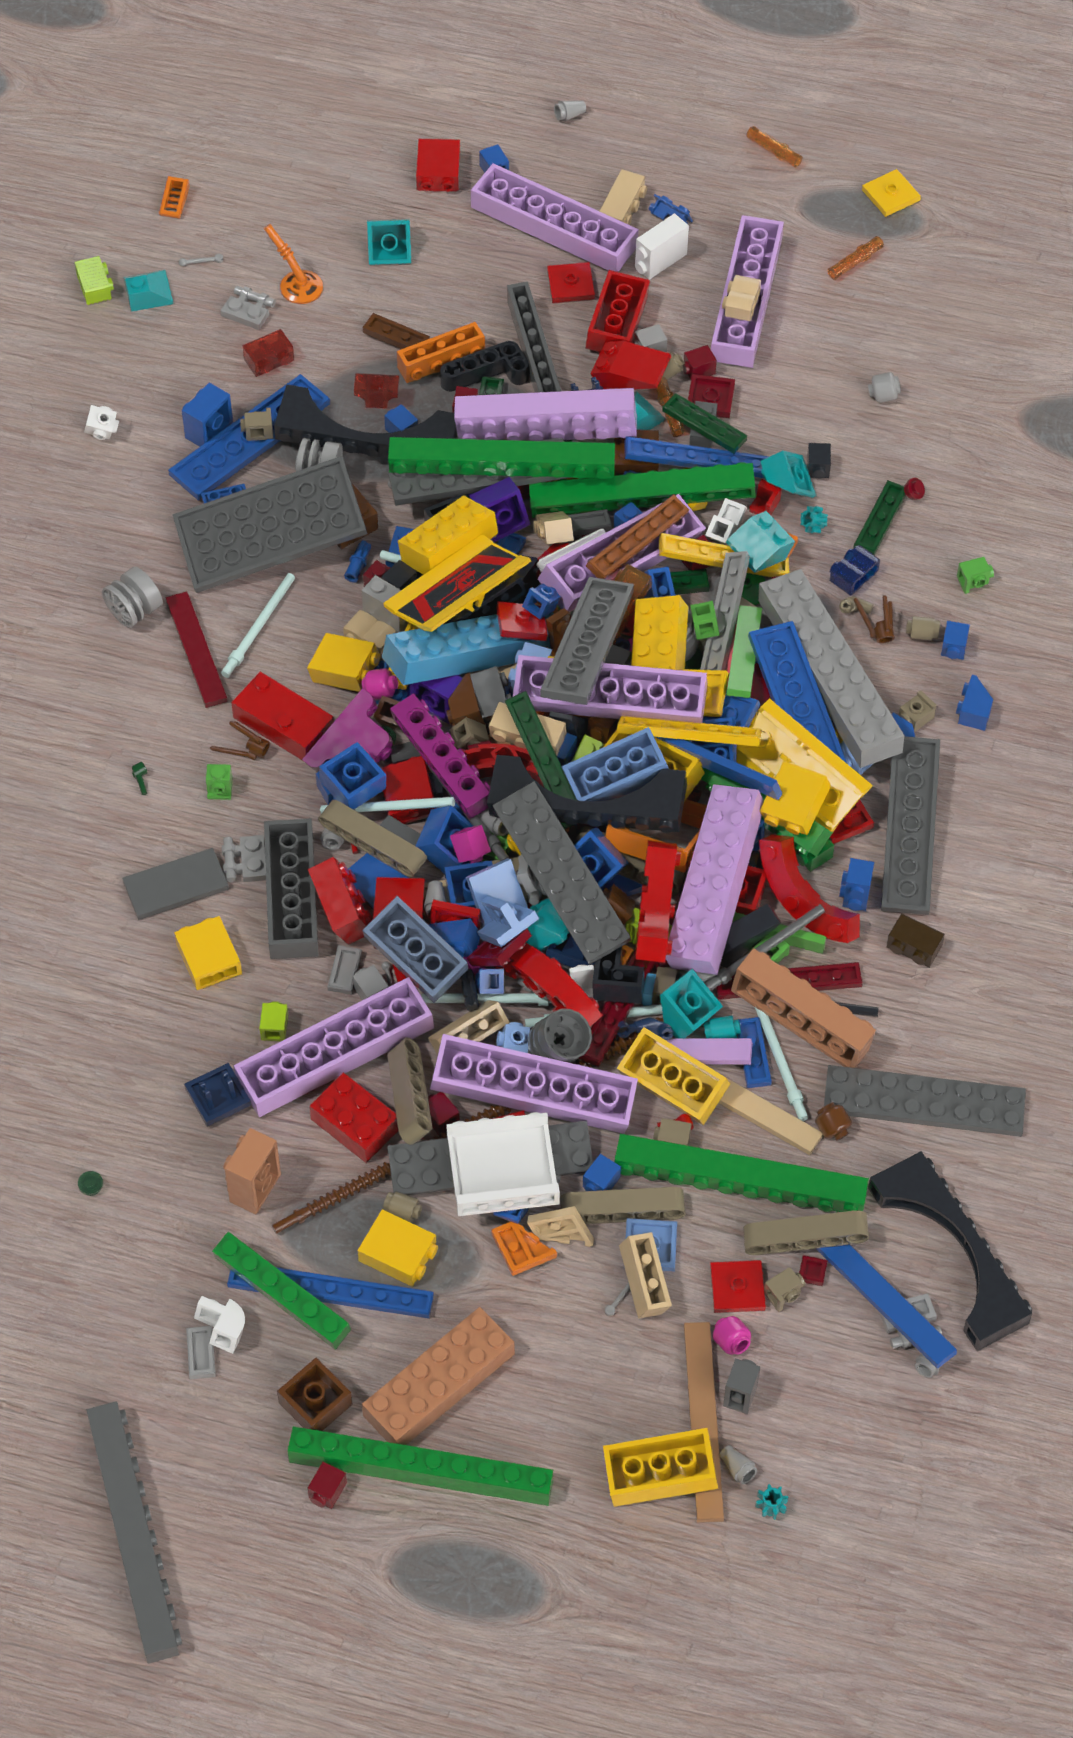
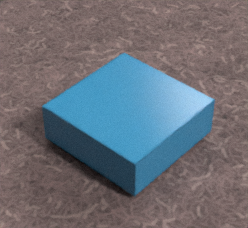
M648 973L646 975L642 1000L643 1006L652 1005L653 989L657 974Z

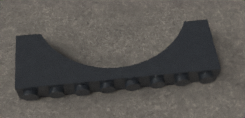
M287 384L274 425L275 439L283 442L301 444L302 439L307 438L310 439L311 445L314 440H319L320 447H324L327 441L341 443L343 451L348 453H358L387 459L390 437L456 439L457 429L454 419L455 413L437 410L424 422L402 431L369 433L353 430L338 424L326 416L314 403L308 388Z
M496 755L487 801L490 816L499 818L493 808L494 804L528 784L535 782L559 822H565L570 825L589 824L594 827L611 825L617 829L634 828L640 831L657 830L664 833L680 831L687 789L686 771L661 769L645 786L623 797L606 801H579L559 796L545 789L527 772L520 757Z
M920 1151L870 1177L868 1189L881 1208L904 1209L926 1216L949 1231L963 1247L971 1262L976 1281L975 1305L966 1319L963 1331L976 1351L991 1345L1030 1323L1032 1308L1029 1302L1021 1298L1016 1283L1013 1279H1008L1004 1273L1001 1261L993 1257L988 1242L978 1235L973 1220L969 1217L967 1218L963 1213L960 1201L956 1197L953 1198L950 1194L947 1182L935 1172V1166L930 1158H926L923 1152Z

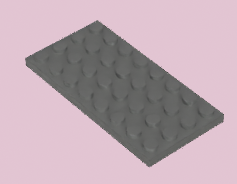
M343 456L173 514L196 593L368 534Z

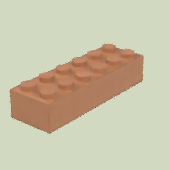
M753 948L737 968L731 989L733 993L842 1066L856 1068L868 1053L876 1029L868 1021L859 1019L847 1007L838 1005L832 1001L829 995L823 992L820 993L811 987L808 981L799 979L787 967L772 961L766 953L759 952Z
M481 1307L477 1308L363 1402V1417L387 1442L407 1445L515 1355L514 1341Z

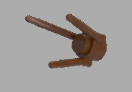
M883 595L884 620L875 624L876 627L873 628L858 598H854L857 609L870 632V637L876 638L877 643L880 644L893 641L895 637L892 601L887 602V596Z
M230 721L229 724L249 738L246 744L249 752L216 746L210 747L212 751L248 757L255 761L257 756L263 758L266 755L270 742L257 736L238 722Z

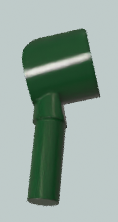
M139 762L132 766V775L137 779L141 794L146 795L147 791L142 776L148 772L144 763Z

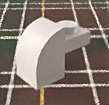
M725 498L718 516L714 515L705 535L707 539L729 546L726 540L739 528L747 507Z
M201 1296L194 1319L214 1327L209 1344L233 1354L240 1341L245 1324V1315L242 1308L231 1299L224 1306L213 1299Z

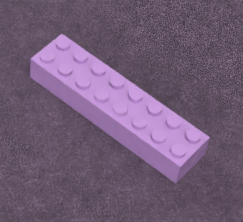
M494 163L471 189V208L608 271L618 272L636 250V239L638 238L639 229Z
M744 215L741 217L711 343V351L717 362L753 368L782 242L784 226L782 221ZM735 275L761 280V291L751 321L726 317L725 309H722L724 296L729 295L727 293L729 281H733Z
M634 388L455 397L454 419L458 439L541 441L554 438L584 440L626 438V436L637 437Z
M679 494L676 495L689 509V512L664 533L691 539L700 537L706 527ZM659 505L546 564L538 580L541 584L556 589L557 593L561 596L557 604L561 609L565 608L569 612L574 610L588 578H597L586 567V564ZM659 537L607 577L606 580L625 582L669 558L659 556Z
M518 656L513 696L527 691L536 711H552L562 714L613 719L628 716L703 723L707 673L604 663L588 704L583 705L540 697V689L554 658Z
M713 784L669 936V940L672 941L671 956L666 955V960L672 969L686 971L693 969L695 972L718 974L762 817L760 809L764 800L759 790Z
M408 977L233 1065L235 1074L250 1098L258 1117H261L338 1078L343 1072L347 1073L389 1052L404 1038L414 1039L434 1029L433 1015Z
M443 1034L430 1089L517 1110H524L530 1113H547L548 1117L565 1121H587L588 1126L625 1134L629 1125L638 1079Z

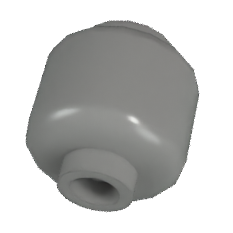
M891 372L874 375L872 377V384H868L870 397H875L878 403L896 400L898 393H901L899 378Z

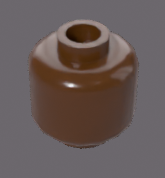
M832 1102L817 1111L818 1116L815 1118V1123L825 1139L835 1138L838 1141L849 1134L847 1129L851 1127L852 1120L842 1105H835Z

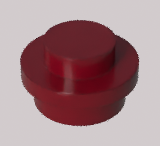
M914 477L909 479L904 485V492L909 499L918 500L924 496L925 487L920 479Z

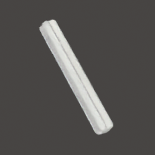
M599 529L539 559L537 567L542 572L546 564L605 534V530Z

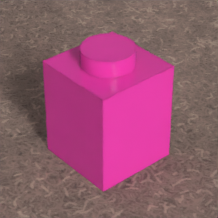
M482 825L467 827L450 835L459 863L469 861L470 864L483 860V855L491 852Z

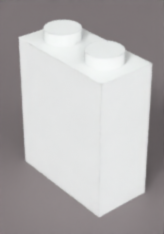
M674 213L636 239V270L650 280L687 255L689 225Z

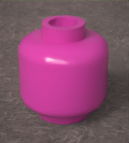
M389 669L371 670L362 679V688L370 693L375 700H380L382 696L391 698L395 693V689L398 688V679Z
M729 1316L717 1321L713 1331V1339L726 1354H741L750 1345L751 1332L738 1317Z

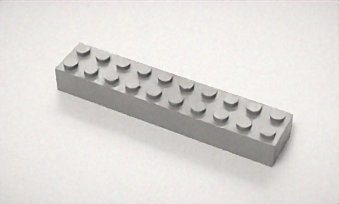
M799 569L759 583V603L773 626L790 621L794 622L829 717L858 766L862 768L903 753V732L803 571Z

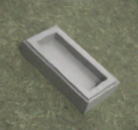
M338 945L328 983V991L352 995L354 988L353 975L358 971L362 949Z
M212 1326L186 1328L190 1380L216 1377L214 1345L209 1344L213 1331Z

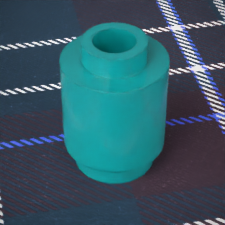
M733 1015L712 1018L709 1022H704L706 1039L737 1038V1034H741L739 1019L734 1020Z

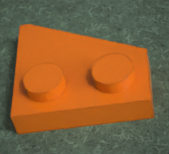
M511 1221L491 1229V1234L512 1276L557 1258V1252L554 1248L551 1247L550 1249L540 1242L539 1237L532 1232H527L519 1223Z

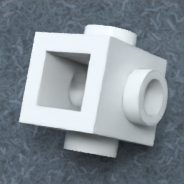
M91 405L84 433L93 435L94 438L99 440H110L111 434L117 432L119 420H115L117 412L106 406L97 407Z

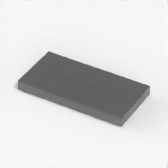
M213 848L122 878L138 920L229 890V885Z

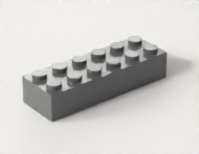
M312 818L264 821L270 959L319 957L316 888L308 871L309 868L315 866Z

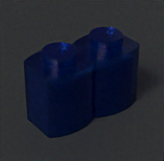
M860 545L854 549L850 548L846 552L844 559L840 562L836 561L831 566L829 581L851 596L879 570L880 559Z

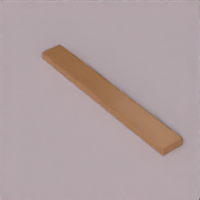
M710 1322L684 1323L691 1430L708 1428L718 1489L695 1493L697 1523L723 1522L724 1513Z

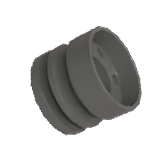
M559 1009L532 1027L527 1039L528 1049L533 1055L571 1063L583 1056L590 1048L592 1040L591 1028L587 1020L579 1012L571 1009Z

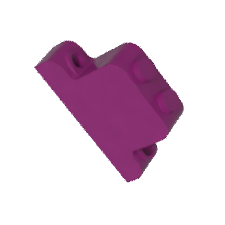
M364 688L360 690L302 759L309 767L319 771V766L356 742L363 747L377 764L381 759L385 760L392 752L393 740L384 729L371 719L378 708L371 694Z

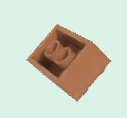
M249 1128L246 1135H241L236 1151L233 1155L227 1157L223 1168L225 1169V1180L227 1182L230 1203L256 1215L281 1176L277 1140Z

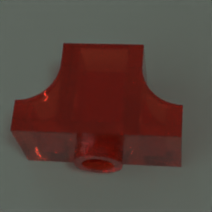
M356 373L354 396L362 398L365 401L366 408L388 409V401L398 398L399 375Z

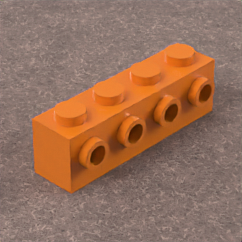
M476 322L467 324L398 350L397 368L406 383L419 380L427 375L440 372L442 365L485 349V336Z

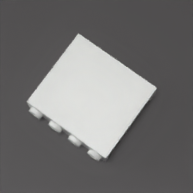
M533 1112L523 1116L508 1115L497 1119L482 1118L478 1121H457L453 1124H447V1139L458 1216L559 1205V1186L554 1168L547 1113Z

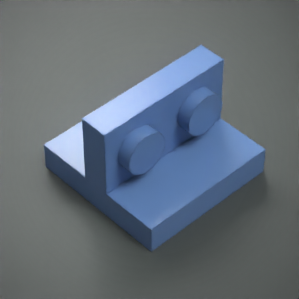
M486 896L481 900V903L492 921L477 933L482 940L502 947L536 922L539 917L534 910L517 904L512 905L510 902L502 901L499 898Z

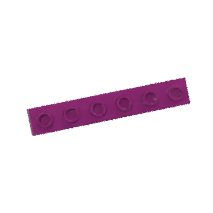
M413 693L391 707L390 710L394 721L447 791L455 798V801L466 816L471 819L487 809L490 791L489 784L481 782L478 770L474 765H468L465 753L462 749L457 750L453 745L455 742L448 732L444 733L441 730L442 725L435 715L431 716L428 713L430 710L423 699L418 700ZM443 753H448L446 756H440ZM455 770H460L458 773H452ZM470 786L473 787V788L470 789V790H465V788H467V787H470Z

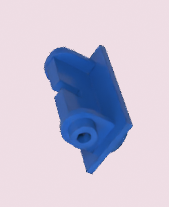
M654 194L656 202L655 204L651 203L649 206V211H651L652 215L664 221L667 215L671 216L675 213L686 224H688L687 220L691 223L693 222L689 214L690 211L682 205L677 207L672 204L673 202L664 195L660 197Z

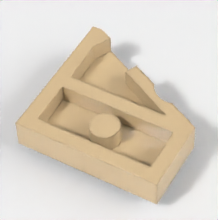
M575 1206L528 1216L527 1224L533 1234L542 1241H557L569 1244L571 1239L585 1241V1246L588 1247L593 1246L594 1237Z

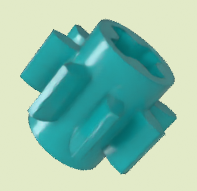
M807 506V510L801 513L800 525L806 527L805 532L821 533V529L827 526L828 514L822 513L823 507Z
M768 1484L764 1492L758 1490L757 1496L761 1500L756 1501L755 1507L762 1509V1517L768 1515L776 1520L779 1512L786 1513L787 1507L783 1504L788 1502L789 1497L782 1495L781 1486L777 1489L772 1488Z

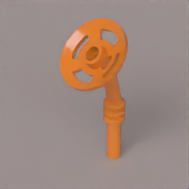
M268 224L264 227V230L278 248L277 252H280L283 260H287L293 271L288 273L281 281L280 290L283 297L295 304H307L315 301L323 291L321 278L312 271L301 270L293 256L294 252L290 251L291 248L287 247L288 244L283 242L273 226ZM295 275V277L292 278L291 282H287V280L290 277ZM312 286L317 287L313 293L309 295L306 294V292L309 291ZM288 289H290L293 293L298 294L299 296H295L289 293Z

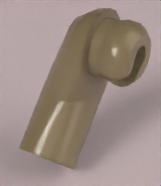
M852 596L842 600L839 604L841 612L851 613L858 611L854 602V598L858 597ZM858 598L865 613L870 614L874 604Z

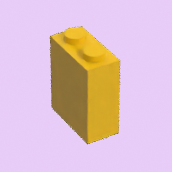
M325 633L307 669L314 683L360 692L362 689V679L366 676L367 672L374 670L375 666L379 664L380 654L374 642Z
M783 761L775 777L781 788L782 796L779 800L766 796L760 813L764 818V822L770 826L777 827L780 825L785 827L790 833L808 835L831 784L826 775Z
M220 916L207 918L201 923L185 926L179 931L174 932L176 945L196 990L242 974L241 962Z
M382 1209L358 1249V1261L413 1287L417 1279H422L426 1271L425 1264L428 1259L432 1260L437 1253L436 1234Z

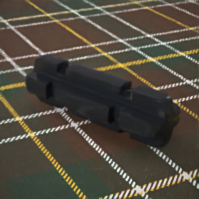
M468 969L460 979L462 980L465 1006L469 1012H472L473 1010H478L479 1001L477 1000L478 995L476 983H474V974L471 969Z

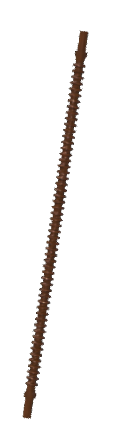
M659 1017L654 1018V1019L659 1020V1021H661V1022L664 1023L663 1017H662V1018H659ZM633 1032L626 1038L619 1037L618 1041L614 1040L604 1059L609 1060V1056L615 1057L616 1052L621 1054L622 1049L628 1050V1046L631 1047L639 1033ZM576 1060V1065L589 1068L592 1066V1064L583 1060ZM491 1105L489 1110L485 1108L483 1113L478 1112L476 1117L472 1115L471 1120L466 1118L465 1122L478 1121L482 1118L493 1119L499 1117L500 1114L504 1116L505 1111L511 1112V1108L500 1105L494 1107ZM447 1129L446 1133L440 1132V1136L434 1135L433 1140L447 1138ZM383 1162L382 1167L378 1165L376 1170H370L371 1173L365 1172L363 1177L359 1175L358 1180L352 1179L350 1184L346 1182L344 1187L340 1185L338 1187L339 1190L333 1189L331 1194L327 1192L326 1197L320 1196L318 1201L314 1199L313 1204L307 1203L306 1207L293 1210V1214L272 1225L274 1232L277 1234L296 1223L302 1224L309 1216L315 1217L316 1212L322 1213V1209L328 1210L329 1205L334 1207L335 1202L341 1203L342 1198L347 1200L348 1195L354 1196L355 1191L360 1193L361 1188L366 1190L367 1185L373 1186L374 1181L379 1183L380 1178L386 1179V1175L391 1176L390 1164Z

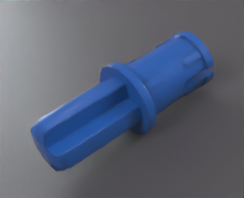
M365 540L358 544L354 555L349 558L350 564L344 574L345 579L349 582H357L362 568L367 565L366 559L371 550V544Z

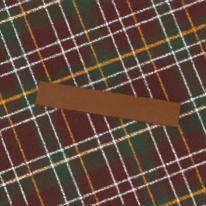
M673 494L586 564V567L597 578L606 579L658 538L661 533H664L689 512V509Z

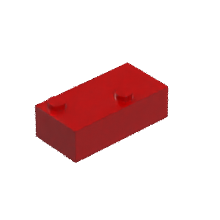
M612 270L608 271L588 329L586 349L601 352L605 342H633L635 331H637L648 298L650 280Z
M261 671L231 702L234 719L300 760L306 756L334 722L333 715Z

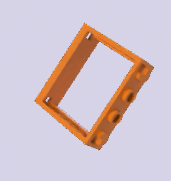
M686 799L681 823L701 829L707 805ZM611 825L607 826L605 836L619 852L643 860L646 858L648 840L662 842L629 831L630 828L617 829ZM700 830L685 849L677 846V851L681 852L680 865L675 866L674 870L684 873L690 866Z

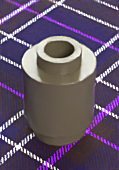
M670 352L671 359L660 382L669 380L683 370L684 360L679 353Z
M912 616V620H907L906 634H910V639L929 641L938 639L940 621L930 617Z
M396 1191L395 1193L389 1192L387 1194L383 1210L412 1223L414 1219L418 1220L422 1211V1205H419L418 1198Z

